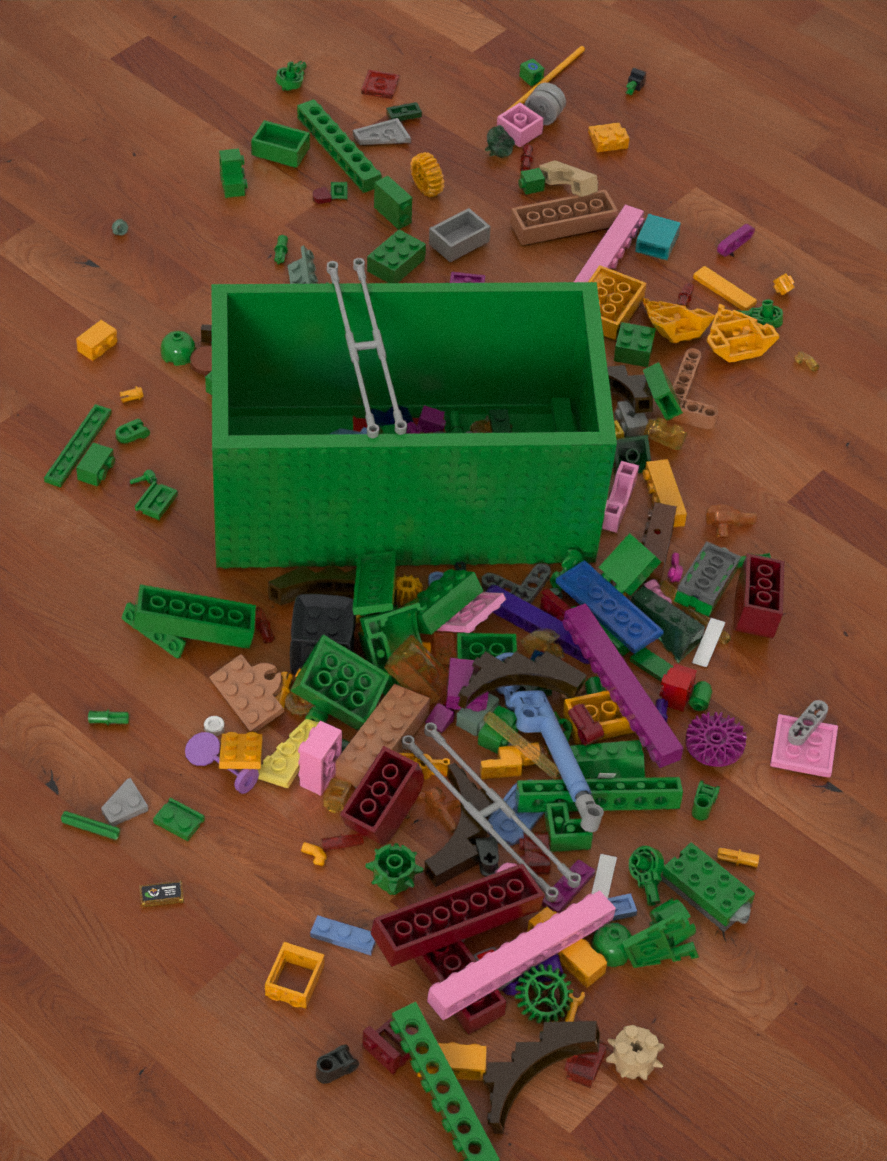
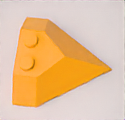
M647 298L642 299L652 324L661 336L668 339L671 343H679V341L683 340L691 341L693 338L700 337L715 318L714 314L703 309L689 310L686 306L662 301H649Z
M719 304L707 343L716 354L730 363L762 356L779 339V334L772 325L767 323L762 325L757 323V319L736 310H727L724 305Z

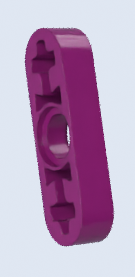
M749 224L743 225L721 241L717 252L724 257L728 256L751 239L755 228Z

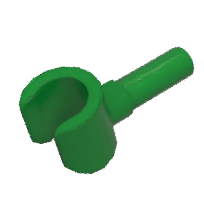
M150 469L146 470L144 475L131 479L130 483L134 484L147 480L149 484H152L153 481H157L156 474Z

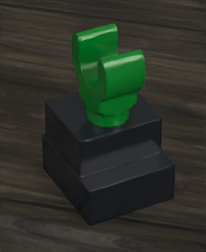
M636 68L631 70L626 86L628 88L626 94L632 95L634 90L640 91L644 87L646 81L645 71Z

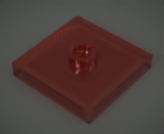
M368 70L361 94L393 99L400 75Z

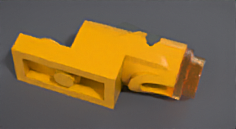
M509 742L508 746L498 747L497 760L488 759L481 761L480 777L481 779L521 776L522 766L548 761L547 745H542V743Z

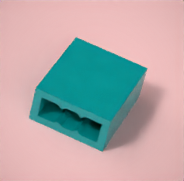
M648 214L638 235L635 252L668 260L679 236L681 222Z

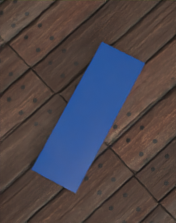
M585 560L556 578V584L580 605L586 603L597 621L632 653H637L663 635V630Z

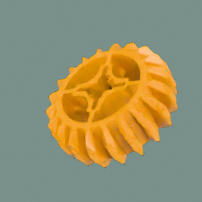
M429 152L419 153L414 156L410 162V169L415 186L418 187L424 196H437L444 188V175L442 174V169H440V164L437 163V159Z

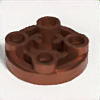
M212 346L199 347L190 356L191 369L204 375V377L212 371Z

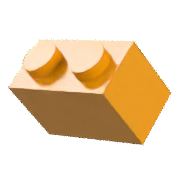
M102 320L98 321L76 338L77 351L94 361L118 342L117 329Z

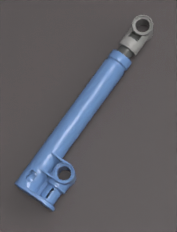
M519 691L513 693L509 697L508 703L515 709L517 729L525 733H542L567 790L582 817L581 827L588 832L597 831L604 811L602 807L596 805L591 796L592 792L543 691Z

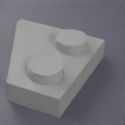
M128 778L102 806L101 810L108 824L115 826L147 812L148 805L132 779Z

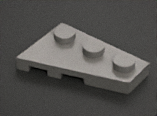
M398 118L353 130V136L359 145L411 143V137Z

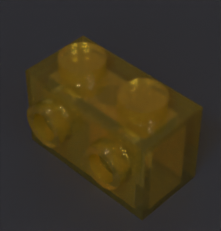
M661 417L649 419L643 433L644 435H648V438L671 449L681 450L688 434L683 431V427L676 424L671 426L667 424L668 421Z

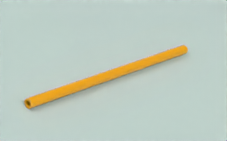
M580 46L510 108L518 103L524 104L537 85L551 81L585 51L584 46Z

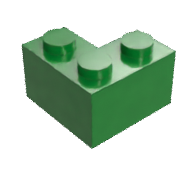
M239 148L220 150V178L225 198L245 196V189L248 186L247 179H243L245 178L244 168H242V165H245L244 156L240 155Z
M567 802L546 803L544 819L549 851L591 849L593 832L585 831L581 827L582 819H569Z

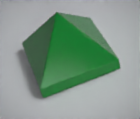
M331 182V199H348L347 182Z

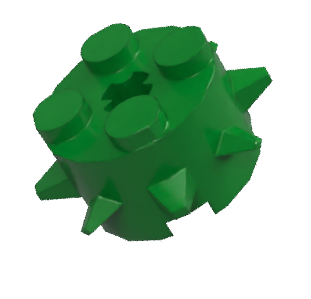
M395 843L394 846L388 844L380 849L376 848L374 861L365 865V868L373 871L374 879L371 883L373 885L377 884L379 888L387 891L390 895H396L398 892H402L409 887L413 888L415 875L422 873L424 869L415 864L417 852H412L404 845L399 847L398 843Z

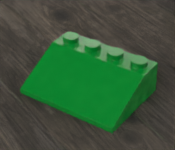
M322 635L298 673L290 691L358 731L375 710L390 674L327 636Z

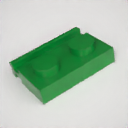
M153 481L136 503L135 511L140 510L143 514L160 520L178 496V490L163 484L158 485L156 481Z
M171 797L168 803L164 804L153 818L154 824L186 841L190 840L200 827V824L205 821L203 814Z

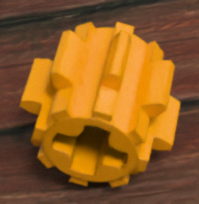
M787 273L773 280L775 284L773 285L777 293L780 292L781 295L795 288L791 275L788 276Z

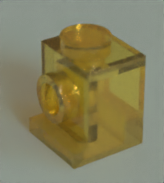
M331 778L324 795V807L328 811L336 813L343 810L351 796V783Z

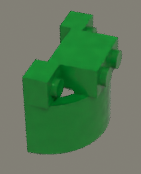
M416 602L386 613L376 612L360 618L363 631L359 632L358 636L365 660L390 674L382 692L383 695H386L394 684L408 688L438 677V671L432 665L425 652L418 630L417 612L421 610L420 603Z

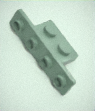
M303 245L301 246L302 258L288 265L290 284H317L316 267L313 263L314 255L311 250H307Z

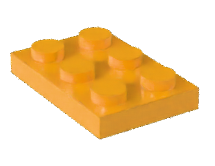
M228 732L222 734L219 769H261L263 734L249 732L247 734Z

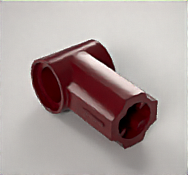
M579 703L568 711L569 717L578 729V737L583 745L586 746L604 737L601 724L593 720L584 704Z

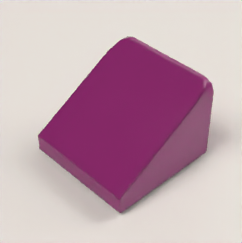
M438 703L425 723L436 724L437 731L442 733L453 722L454 712Z

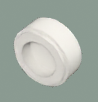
M211 716L205 720V732L215 736H219L224 732V721L221 717Z

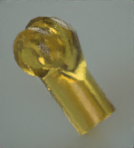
M798 352L794 356L798 364L804 360L812 371H817L820 367L812 356L804 352Z

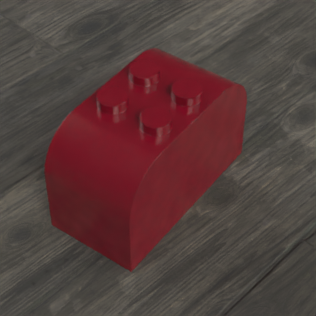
M747 553L736 586L734 631L771 639L774 638L783 616L785 561Z
M383 746L340 813L346 827L381 845L387 844L395 835L422 790L424 775L419 763Z

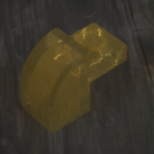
M536 629L520 640L530 656L544 648L545 651L561 660L565 657L562 647L554 642L560 636L551 629Z

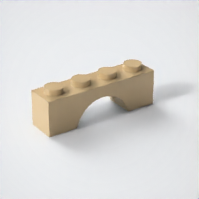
M556 160L539 165L545 177V183L549 185L569 184L571 185L572 193L582 197L598 191V180L595 174Z

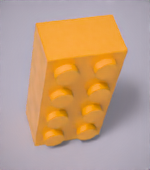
M608 690L565 699L563 715L572 724L571 735L575 745L582 743L578 737V729L569 717L568 711L579 703L584 704L593 720L601 724L604 737L599 740L634 733L627 718L622 716L617 703L612 701Z

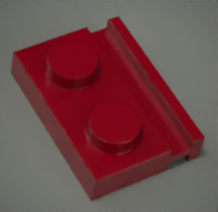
M546 588L542 591L543 596L541 597L540 610L563 622L565 611L571 608L549 588Z

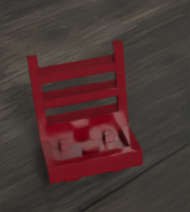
M391 1017L376 1031L371 1026L364 1029L362 1046L394 1075L396 1070L401 1066L403 1067L411 1056L409 1053L402 1056L380 1036L384 1032L402 1049L400 1041H402L401 1037L390 1028ZM409 1028L406 1030L408 1034L414 1035Z

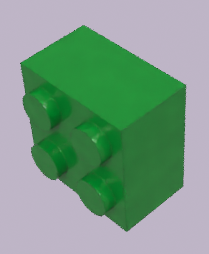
M621 322L613 361L648 367L656 328Z

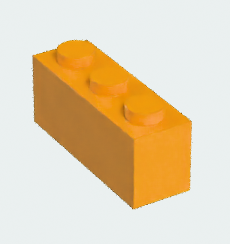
M455 1042L447 1044L438 1043L457 1079L483 1081V1073H485L486 1046L479 1044L462 1045ZM419 1047V1054H426L428 1052L427 1048ZM434 1066L426 1069L430 1074H435L439 1071Z

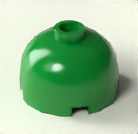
M184 331L168 333L162 339L160 346L161 358L166 363L168 361L173 362V365L176 366L190 363V356L196 350L194 339Z
M607 923L596 930L591 941V948L604 956L607 966L618 967L624 965L629 957L622 941L630 938L632 934L625 926L619 923Z

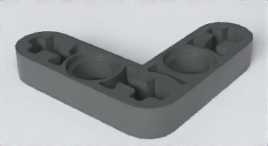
M537 564L521 586L494 573H486L482 577L481 587L485 591L491 585H499L502 589L510 588L512 591L509 593L520 599L524 598L522 600L532 604L548 582L551 570L546 564ZM535 583L537 584V587L531 588L528 586V584Z

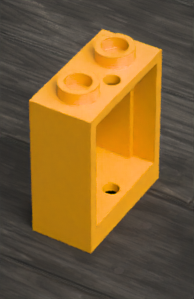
M284 942L266 980L265 996L275 1001L287 1002L293 1007L306 1009L323 971L325 955ZM286 962L314 970L304 994L276 985Z

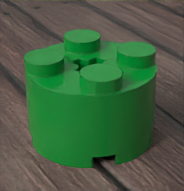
M674 898L669 899L649 913L652 920L649 923L651 927L673 914L681 912L686 928L666 934L671 948L696 934L694 923L690 925L688 918L691 917L689 912L678 899L674 900Z

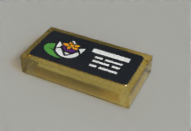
M182 880L139 885L141 907L184 902Z

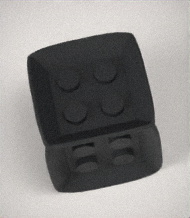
M302 594L296 597L291 624L292 640L290 643V669L293 675H296L299 668L303 667L322 635L327 636L354 653L356 615L353 613L352 598L325 594Z

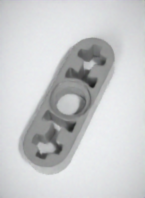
M821 700L813 701L789 729L788 741L796 746L804 744L826 718L828 705ZM819 709H820V711H818V713H817L816 716H815V715H814L815 710H819ZM810 720L813 722V725L807 726L803 721ZM800 730L802 731V732H801V736H800V735H798L797 737L794 736V735H797V734L800 732Z

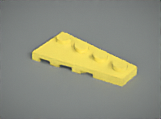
M305 719L289 735L290 738L286 742H281L276 747L277 750L263 760L261 769H257L259 772L258 779L289 788L300 770V765H298L300 753H298L299 746L303 741L306 742L310 730L316 727L319 722Z

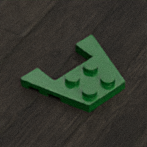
M677 912L622 941L633 968L657 965L661 963L660 960L671 958L673 962L681 961V957L690 956L691 959L699 958L694 942L671 948L666 934L686 928L681 912Z

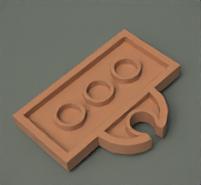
M240 654L209 677L250 732H257L285 712L275 698L282 689L283 677L280 672L276 673L278 669L272 664L261 663L251 667L242 654ZM276 673L272 680H267L269 674Z

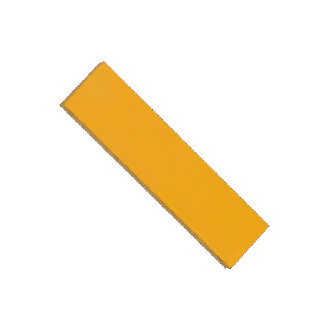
M703 266L693 274V279L742 311H748L757 304L755 298L706 266Z

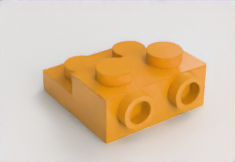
M620 123L589 126L588 133L597 152L627 149L629 146V136L626 129L622 128Z

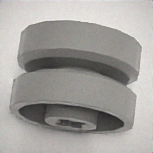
M541 83L537 85L527 98L525 106L543 117V125H550L565 108L566 98L561 89L556 85Z

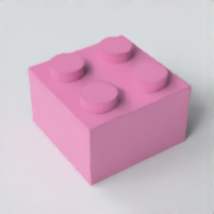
M518 103L497 117L496 132L518 147L525 145L542 134L543 117L521 103Z

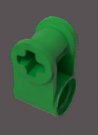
M700 780L691 812L695 819L700 821L708 819L717 800L720 786L713 787L704 784V781Z

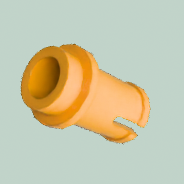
M137 386L134 389L119 392L120 397L128 395V397L121 398L122 403L135 399L141 400L144 397L142 388Z

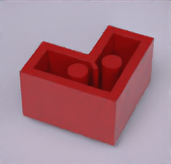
M674 663L673 668L670 667L667 674L663 675L659 696L668 701L669 708L684 712L695 683L697 670Z

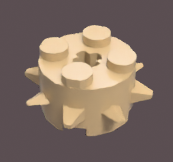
M635 1025L626 1026L617 1035L616 1040H607L614 1049L613 1053L606 1058V1061L614 1063L617 1072L623 1078L636 1079V1077L640 1076L643 1080H647V1076L654 1070V1067H663V1064L657 1060L658 1052L664 1049V1044L658 1043L657 1037L649 1029L636 1027Z

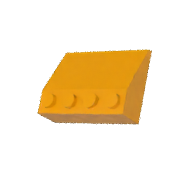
M599 265L588 282H597L603 336L616 340L621 322L628 323L645 297L646 283Z

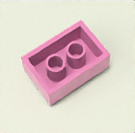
M322 721L310 730L306 742L303 741L298 749V753H300L298 762L300 771L298 776L300 777L301 787L320 796L324 793L336 775V760L342 753V730Z

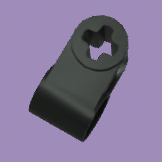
M494 837L476 838L475 846L477 847L481 874L485 877L495 874V870L499 868L497 840Z
M341 1045L318 1058L316 1079L323 1084L331 1083L358 1068L359 1061L353 1058L349 1052L350 1048L348 1045Z

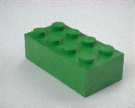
M449 569L443 573L441 578L433 581L430 587L418 593L414 600L406 603L404 606L416 602L420 603L421 610L417 612L419 633L431 635L480 595L483 589L475 572Z

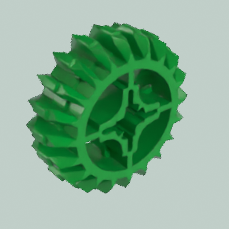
M543 964L538 965V970L533 966L530 968L531 973L528 971L523 972L525 979L518 978V982L522 986H515V990L521 992L514 996L515 999H521L517 1007L524 1006L525 1009L521 1014L525 1015L529 1012L528 1020L530 1021L536 1016L537 1024H540L542 1019L544 1022H550V1018L552 1021L557 1022L558 1016L561 1018L565 1016L563 1010H570L566 1002H573V999L568 997V994H572L573 990H567L566 987L571 985V981H563L567 975L564 973L559 976V968L552 972V965H547L546 970ZM547 977L553 982L546 986L541 982H537L535 978ZM530 984L532 985L531 988L534 991V998L531 1000V1002L528 997V988ZM557 987L560 992V999L558 1004L556 1003L557 1000L554 997V991ZM549 989V990L547 991L548 995H546V996H548V998L545 997V998H542V999L538 1000V999L541 997V996H540V994H541L540 991H544V990ZM540 1003H544L553 1010L551 1012H542L535 1007Z

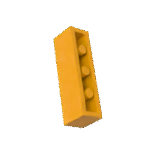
M668 459L646 462L643 478L645 481L647 480L648 493L652 494L653 507L655 502L677 506L674 527L685 526L687 512Z
M549 907L544 908L529 920L527 932L532 930L538 923L548 921L557 912L552 911ZM580 939L557 953L560 963L586 988L606 972V959L602 954L592 949L589 942L585 939Z

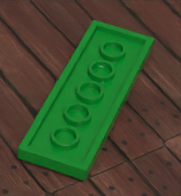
M396 550L358 555L353 599L354 615L366 616L370 613H386L394 609L397 565Z

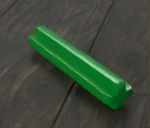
M64 811L61 816L62 823L115 840L120 836V828L68 811Z

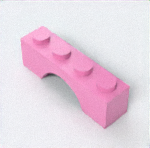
M621 461L611 495L606 502L602 529L617 533L637 481L638 465Z

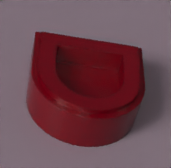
M322 187L313 191L312 199L318 204L331 202V195L326 187Z

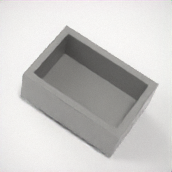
M468 208L429 228V244L449 262H452L488 243L491 226Z

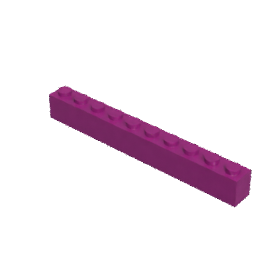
M585 603L566 610L563 620L565 630L570 632L573 642L580 647L583 657L590 662L592 671L597 673L602 686L607 688L612 701L617 703L622 716L627 718L632 731L637 733L640 743L649 751L651 760L656 762L659 768L681 760L682 745L587 604Z

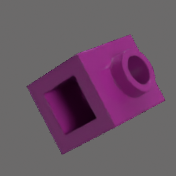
M423 406L417 426L420 425L424 433L443 431L446 420H443L445 412Z

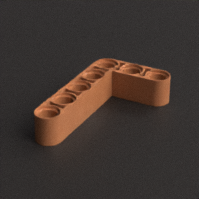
M691 348L686 351L673 384L674 392L683 413L671 420L704 429H713L716 426L718 409L715 406L688 399L701 360V352Z

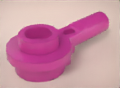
M673 553L672 567L669 568L667 575L672 583L679 582L683 573V568L679 565V554Z

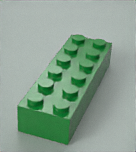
M140 584L135 602L133 629L249 649L254 635L256 605Z

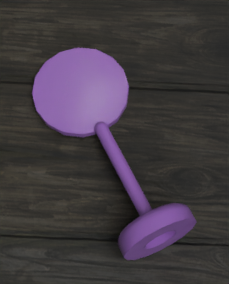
M201 732L194 735L186 745V758L191 764L196 766H205L211 764L214 760L219 763L218 755L221 746L218 738L209 732ZM228 769L237 776L235 789L241 794L250 791L259 777L257 769H243L241 772L236 769Z

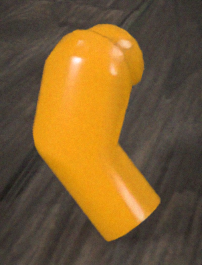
M307 842L303 843L301 852L315 856L313 863L323 866L325 860H327V855L323 849Z

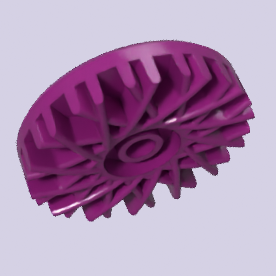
M707 712V715L703 713L700 719L696 716V719H693L692 723L688 725L685 738L689 753L699 762L714 767L735 763L743 755L746 746L747 736L746 732L743 733V726H740V722L735 724V718H730V715L727 718L722 717V712L719 716L717 712L714 713V716H710V712Z

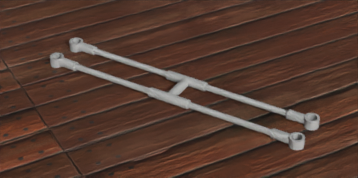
M362 258L354 259L353 269L357 271L358 278L362 284L373 327L374 341L355 343L353 333L350 330L339 286L338 263L329 261L327 263V273L330 274L332 283L335 286L346 330L347 345L351 361L354 363L366 411L367 435L370 438L378 437L379 427L375 424L373 414L370 411L358 363L357 351L377 348L379 359L382 362L394 409L395 432L399 435L405 434L407 423L403 421L401 411L398 409L386 362L385 348L380 330L377 327L365 281V261Z
M427 723L424 729L425 735L432 737L440 746H443L486 791V794L494 803L478 811L423 755L424 753L414 743L412 736L406 735L403 737L402 747L410 750L418 759L420 758L464 805V808L486 832H489L519 864H524L539 888L545 893L547 901H556L558 890L555 887H550L541 877H538L499 836L485 817L501 809L556 864L558 870L568 879L567 882L570 887L576 888L580 885L581 876L578 873H573L564 863H561L515 815V812L492 788H489L461 759L437 731L436 724Z

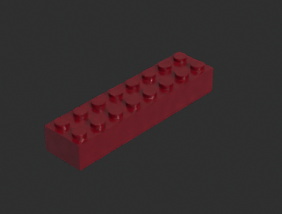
M522 863L376 917L373 920L371 935L390 966L393 967L540 911L544 893Z

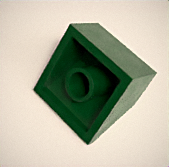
M640 434L616 438L617 447L613 463L615 474L621 461L638 465V473H643V470L646 468V462L651 461L648 435Z

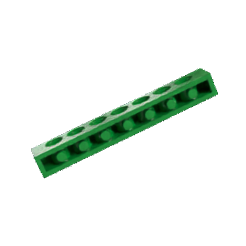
M314 99L297 105V118L358 188L363 193L374 190L375 182L382 179L381 172L364 156V153L339 128V125L331 119L322 106Z
M680 777L585 779L596 805L602 807L603 811L680 809L683 789ZM563 779L517 780L515 800L518 813L545 812L546 803L567 802L568 812L578 811Z
M414 1002L393 1012L392 1021L390 1022L391 1028L395 1034L399 1033L402 1039L400 1044L405 1054H410L412 1058L410 1063L414 1072L420 1073L423 1079L420 1082L426 1093L430 1092L433 1098L431 1104L436 1113H441L443 1117L441 1122L447 1133L451 1132L454 1138L452 1144L456 1152L462 1153L465 1159L463 1161H500L417 1003ZM410 1027H413L417 1029L418 1032L414 1035H410L406 1032V1030ZM418 1047H425L428 1052L426 1054H419L416 1049ZM434 1066L439 1071L435 1074H430L426 1069ZM439 1086H446L449 1091L441 1094L437 1091V1088ZM454 1105L459 1108V1112L452 1114L447 1108ZM465 1125L470 1131L462 1134L458 1131V1127ZM476 1145L481 1151L478 1154H472L468 1148Z

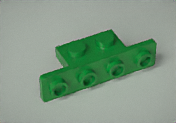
M129 602L126 604L121 618L133 627L135 605ZM136 629L175 658L181 657L186 641L180 637Z

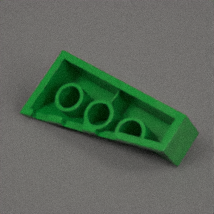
M640 740L570 746L585 779H597L600 773L616 774L614 778H645L644 754Z

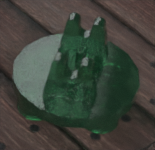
M498 125L488 131V146L485 148V151L490 150V156L496 155L500 158H506L512 153L515 141L504 130L503 126Z

